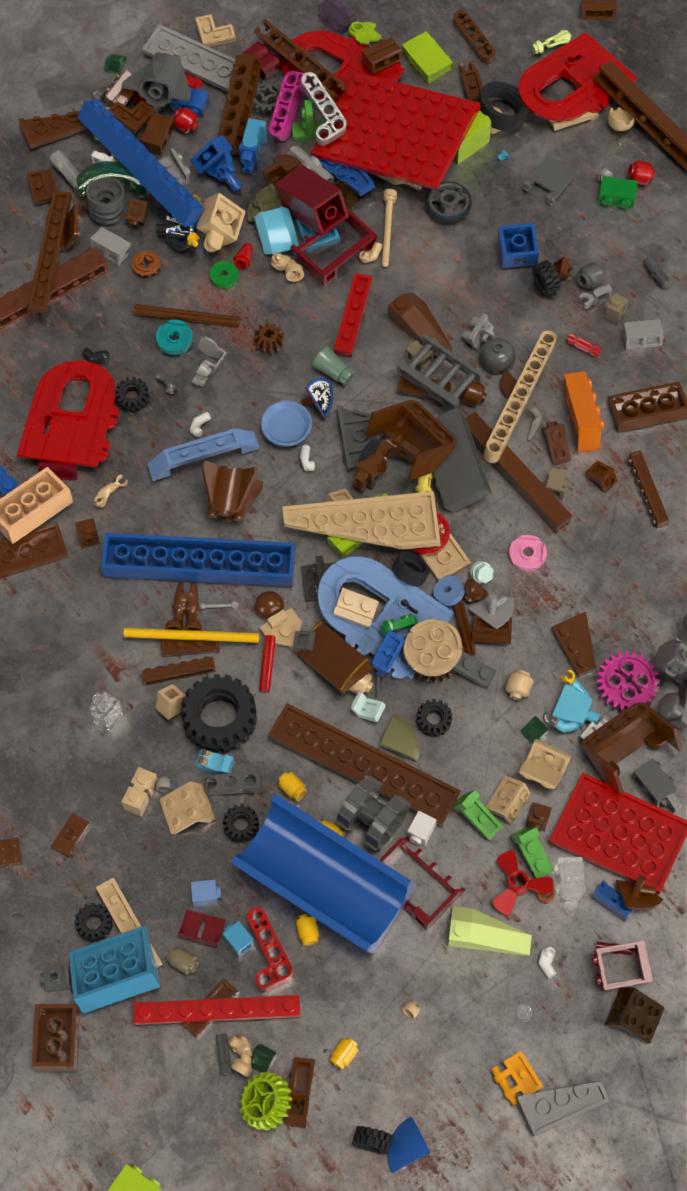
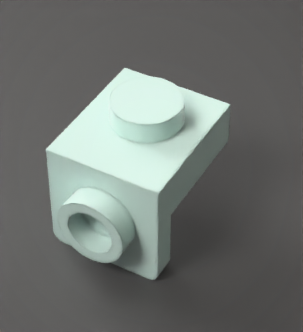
M358 692L352 702L351 709L358 718L378 722L386 705L381 701L368 699L363 693Z

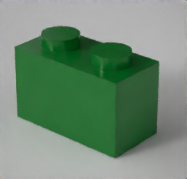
M603 176L598 203L606 206L634 208L638 181Z

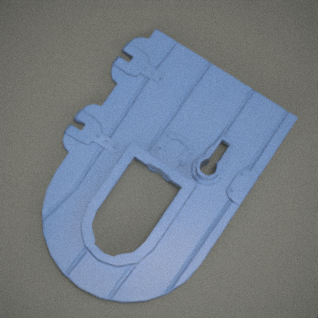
M348 557L331 565L323 574L317 592L318 605L327 623L344 635L345 641L352 647L358 646L356 650L363 656L368 653L375 656L385 634L382 635L380 629L383 621L394 619L395 622L401 620V616L411 614L412 617L416 616L418 623L427 619H437L448 623L454 614L452 610L416 586H411L401 581L393 571L381 563L365 557ZM352 581L359 583L386 601L383 611L374 622H371L369 629L333 615L340 595L339 590L343 583ZM410 607L411 609L416 611L417 615L408 610L407 608ZM412 627L393 633L404 639ZM402 646L390 668L394 670L391 676L397 679L407 677L411 680L415 674H412V668H406L409 664L403 661L405 655L401 653L404 650Z

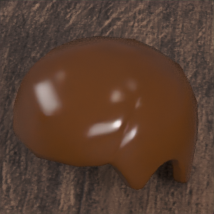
M266 591L257 597L254 607L261 618L268 619L284 610V601L278 593Z

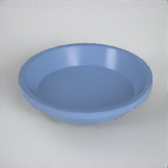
M279 401L266 409L261 419V428L265 437L273 444L284 447L294 446L307 438L312 428V419L310 413L303 405L294 401Z

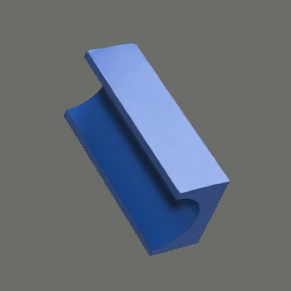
M274 794L271 798L269 813L257 835L246 849L239 855L234 856L230 862L372 954L379 947L417 886L410 879L277 794Z

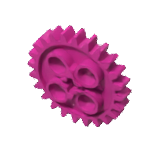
M626 650L624 656H622L621 652L618 651L617 658L611 654L610 661L605 659L604 665H600L599 670L601 672L597 673V677L600 679L596 681V684L601 686L598 687L597 692H603L601 699L607 698L606 705L613 703V710L618 706L620 707V712H622L624 708H628L637 702H646L651 705V698H656L657 694L655 692L659 691L660 687L657 684H659L660 679L655 677L658 676L659 672H653L655 664L648 665L650 659L642 660L643 654L636 657V651H634L631 656L628 650ZM623 666L631 667L632 671H624ZM616 679L619 684L612 685L609 680ZM637 679H644L647 684L641 685L637 682ZM625 692H630V693H632V694H633V698H627V697H625L624 693H625Z

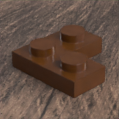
M118 101L108 109L133 134L148 119H151L156 111L143 101L138 103L132 110Z

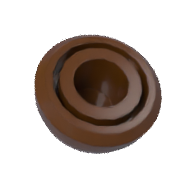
M468 578L466 580L463 597L470 603L483 600L489 595L488 591L474 579Z

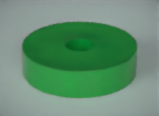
M221 261L212 266L210 280L216 288L230 289L238 282V269L233 263Z

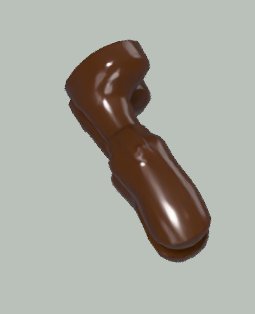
M179 582L172 606L174 618L166 623L165 629L183 630V615L186 612L187 622L185 630L202 631L201 624L196 620L200 609L198 605L197 584L191 583L190 593L184 592V583Z

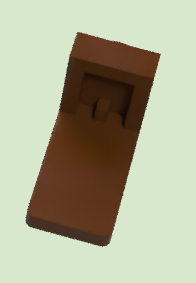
M557 421L547 422L546 426L541 427L542 434L547 436L552 463L559 464L571 461L564 424L557 423Z

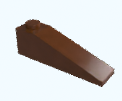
M401 294L388 305V317L414 340L423 344L422 335L426 334L429 337H434L439 344L452 351L450 343L429 307L416 294Z

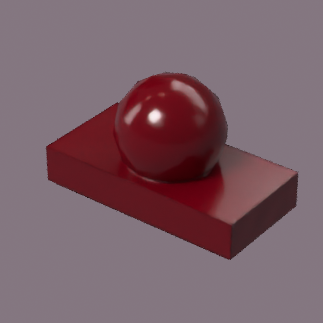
M51 461L39 462L38 464L39 472L48 467L60 480H77L78 478L77 466L74 464Z

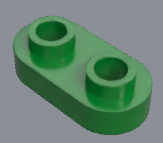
M411 614L401 616V620L395 622L394 619L383 621V625L380 626L382 635L386 634L388 630L395 632L415 626L418 623L416 616L412 617Z

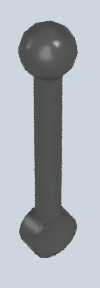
M376 674V698L374 700L381 701L380 676Z

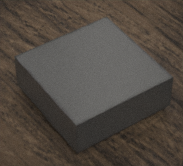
M296 631L293 650L296 652L313 651L316 633L313 631Z

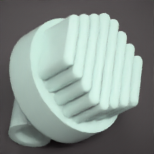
M478 561L473 564L468 573L476 582L486 584L493 579L492 574L494 570L488 563Z

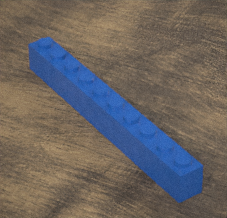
M98 99L84 101L77 118L183 227L197 225L205 209L199 201L124 127L123 123L113 116L112 112L103 106L101 101Z

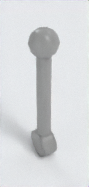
M233 601L231 604H205L201 602L199 607L201 610L205 608L226 607L236 610L239 604L236 601Z

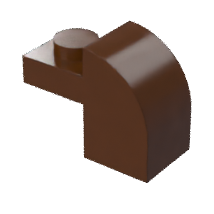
M278 155L272 158L274 163L262 170V174L268 186L274 185L302 165V163L293 155Z

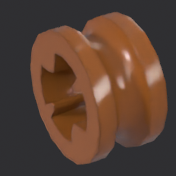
M554 887L551 893L552 896L549 895L548 898H544L543 894L537 892V899L543 904L551 903L555 897Z

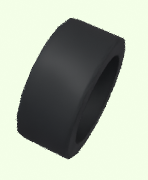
M401 552L392 565L394 574L401 581L411 586H421L430 574L428 564L422 558L410 552Z

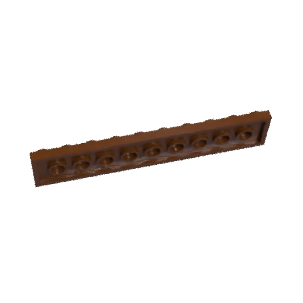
M286 703L268 734L269 739L355 783H359L366 775L369 777L371 775L383 784L379 795L389 800L395 795H400L411 803L410 811L416 814L420 811L436 819V824L442 827L461 794V790Z

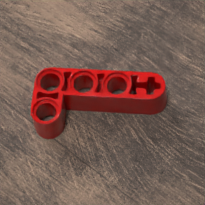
M254 907L247 914L248 923L269 967L256 974L255 981L260 992L268 993L290 982L293 978V970L264 910L260 907ZM254 916L260 918L262 926H258L257 921L253 918ZM263 933H269L271 935V937L268 940H263L260 938V936ZM275 950L280 955L277 958H272L269 956L270 952ZM285 968L289 973L286 976H280L278 971ZM264 977L271 980L267 985H262L259 981Z

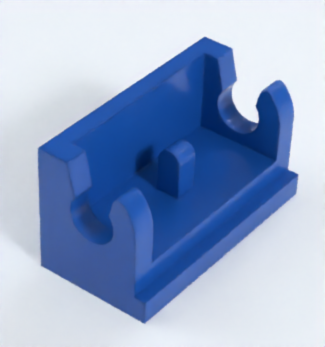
M390 630L385 634L381 645L370 663L372 668L378 670L376 674L380 677L389 672L405 642L404 639Z
M604 880L593 893L592 899L624 922L635 910L626 908L621 894L607 885V882Z

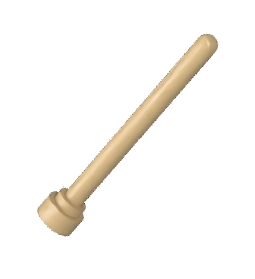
M393 189L383 191V200L386 204L382 250L383 267H388L392 209L393 204L397 200V191Z

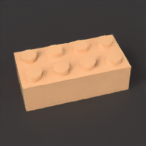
M46 467L0 499V532L14 544L73 503L70 489Z

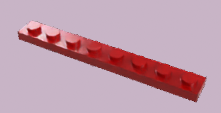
M299 995L134 1003V1025L300 1017Z

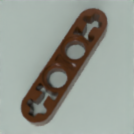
M464 10L456 11L453 23L478 58L485 64L494 62L495 49L470 15ZM470 28L473 29L474 32L467 33L465 30ZM480 40L483 44L476 45L474 42Z

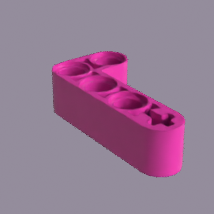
M290 71L283 78L269 127L270 133L280 142L286 141L290 136L301 94H305L301 87L302 76L305 73Z

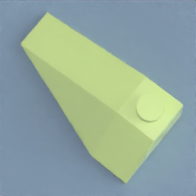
M453 906L449 947L530 956L532 935L473 908Z

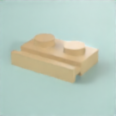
M342 588L333 615L369 629L379 601Z

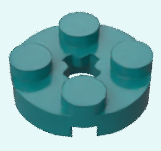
M170 320L167 321V324L161 325L158 328L156 340L161 352L170 355H183L187 353L192 345L193 335L185 322ZM176 334L178 339L172 340L170 337Z

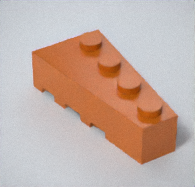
M586 371L564 374L563 387L567 406L569 407L571 423L573 422L574 437L578 439L577 451L582 453L600 450L601 430H604V422L602 418H599V405H595L596 395L594 391H591V378L587 377Z

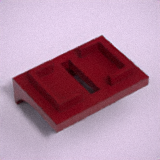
M186 910L178 937L218 948L226 920ZM205 920V927L201 938H199L198 934L202 925V921Z

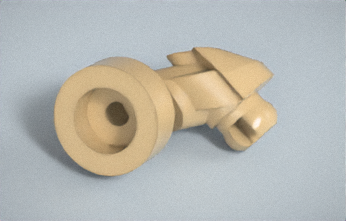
M281 253L272 255L271 265L279 271L285 270L287 280L298 282L304 277L302 266L290 257Z
M243 1035L238 1037L232 1036L229 1040V1045L232 1047L231 1050L241 1057L234 1060L231 1068L249 1077L253 1071L251 1067V1057L253 1056L250 1048L251 1045Z

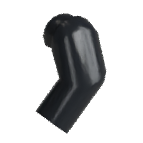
M85 348L82 351V355L92 363H103L110 358L107 350L92 352L89 348Z

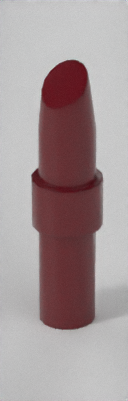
M597 941L596 949L620 944ZM630 948L611 953L632 955L635 949Z

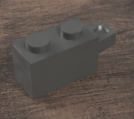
M651 758L633 771L632 779L653 805L657 807L661 804L663 806L667 805L673 813L681 808V803L677 799L679 796L676 792L677 784L673 778L668 777L664 773V768L659 762Z

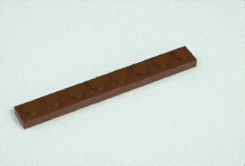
M53 191L28 304L29 312L47 313L72 199L71 192Z

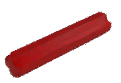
M273 635L265 636L259 686L262 692H269L271 686L276 637Z

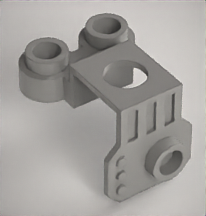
M202 336L198 344L199 350L219 361L214 365L205 360L200 365L192 383L201 387L206 383L208 375L212 376L227 353L219 348L213 339Z

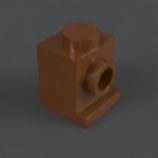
M94 518L75 523L82 549L100 544Z

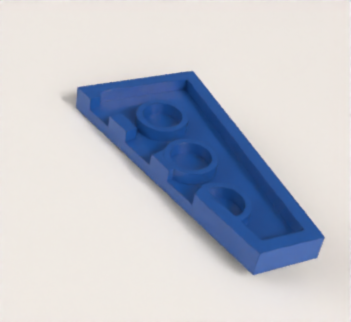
M318 159L326 171L344 184V181H346L348 187L359 196L375 188L374 182L365 171Z

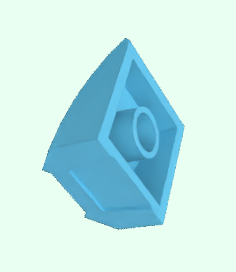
M281 206L277 209L260 212L254 217L255 227L264 254H275L291 250L290 246L293 244L297 247L299 246L288 208Z

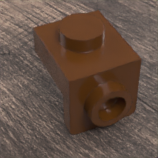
M130 198L127 215H124V218L132 225L144 224L149 203Z

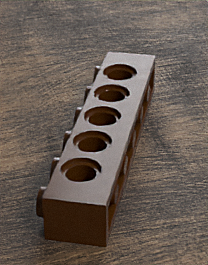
M255 53L236 55L235 63L233 64V72L230 78L229 90L226 95V103L218 137L223 135L233 148L230 152L231 155L240 154L239 146L240 143L243 144V136L248 119L251 116L262 62Z

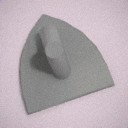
M491 594L489 599L474 604L469 610L493 628L498 629L513 614L514 598L506 597L505 595L497 597V595Z

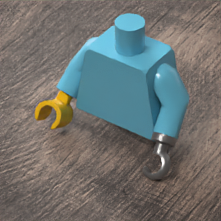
M564 670L568 678L561 676L560 680L568 682V685L565 684L552 717H549L547 720L548 712H544V722L550 723V725L563 733L582 730L585 721H593L597 724L600 713L590 710L593 702L590 695L576 680L572 670Z

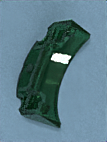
M118 161L95 163L84 169L76 177V196H86L89 183L104 177L129 180V188L135 189L138 192V197H147L149 191Z

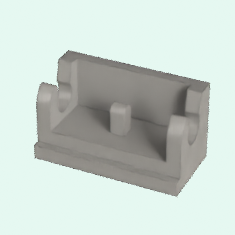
M103 227L90 238V249L97 247L104 259L117 266H120L129 255L127 250L130 248L131 243Z
M660 319L624 323L625 333H623L626 350L662 346L663 330Z

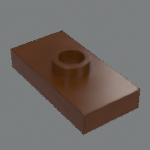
M72 813L51 847L70 857L89 827L90 822Z

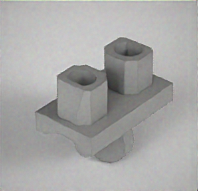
M483 313L481 318L473 317L470 324L473 331L466 330L462 335L464 342L470 344L473 350L477 351L482 342L485 343L486 340L495 337L492 331L494 327L488 320V314Z

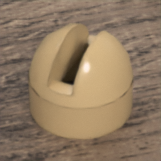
M408 1001L401 1010L408 1018L415 1019L420 1011V1007L416 1005L415 1001Z

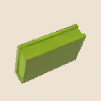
M427 31L402 44V54L427 83L432 82L454 68L453 61Z

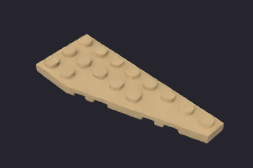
M434 491L283 506L284 527L397 549L440 546Z

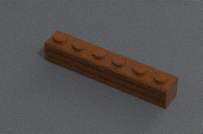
M206 656L203 659H193L189 662L171 663L168 666H157L154 669L146 668L141 672L144 686L214 673L216 669L213 657Z

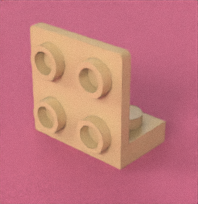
M188 782L160 798L170 833L173 835L198 821L210 823L215 820L203 784Z

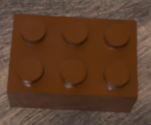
M35 1004L32 1068L35 1072H77L80 1011L77 1004Z

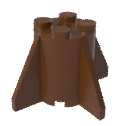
M205 460L202 461L201 470L209 502L207 517L222 518L221 521L224 523H233V520L243 522L246 512L263 487V481L255 479L258 468L242 469L234 467V469H228V466H219Z

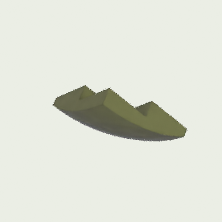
M273 184L265 187L256 195L257 199L254 201V206L250 203L247 212L249 222H255L254 217L258 213L282 206Z
M394 713L380 746L399 753L401 757L417 762L420 750L419 739L416 737L412 725L403 717Z

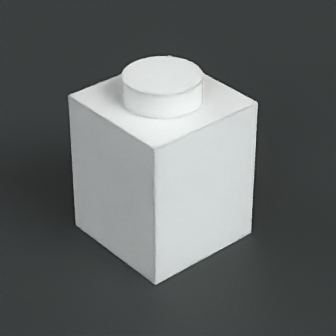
M418 811L407 832L409 840L416 845L422 844L425 846L436 827V819Z

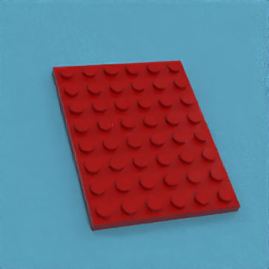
M355 72L336 105L347 122L345 133L325 146L319 145L316 142L310 153L311 156L321 160L437 190L477 116L481 105L480 102ZM340 123L334 124V127L336 129H341L343 125ZM322 132L320 134V137L327 138L328 134Z

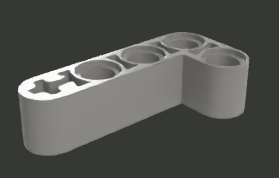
M307 72L302 76L301 87L325 122L316 130V142L319 145L325 146L345 133L347 122L318 77L312 72ZM307 80H308L309 82H312V81H313L312 86H311L310 83H307V84H306V81H307ZM321 94L324 98L317 100L314 96ZM331 109L333 113L326 114L324 110ZM340 123L343 125V127L341 129H336L334 127V124ZM325 132L328 134V137L321 138L319 134Z

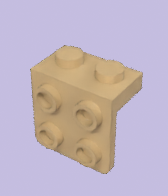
M535 739L519 773L528 780L541 783L545 788L555 789L564 776L572 755Z

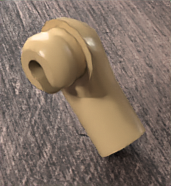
M374 242L371 251H361L359 253L360 261L363 263L375 261L383 245Z

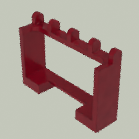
M348 208L349 217L346 218V221L363 238L323 270L303 253L304 250L320 239L321 235L316 233L310 238L305 235L302 237L304 240L302 245L299 247L294 244L290 246L291 250L295 253V259L323 286L338 276L337 268L358 251H370L374 242H377V234Z
M400 838L379 860L387 864L402 849L451 893L450 897L431 916H428L419 906L415 907L409 900L404 905L403 909L424 929L428 930L465 892V889L462 887L455 890L448 884L452 879L450 875L445 879L440 877L434 871L437 866L435 862L428 866L419 858L423 851L419 848L414 853L405 845L408 843L409 838Z

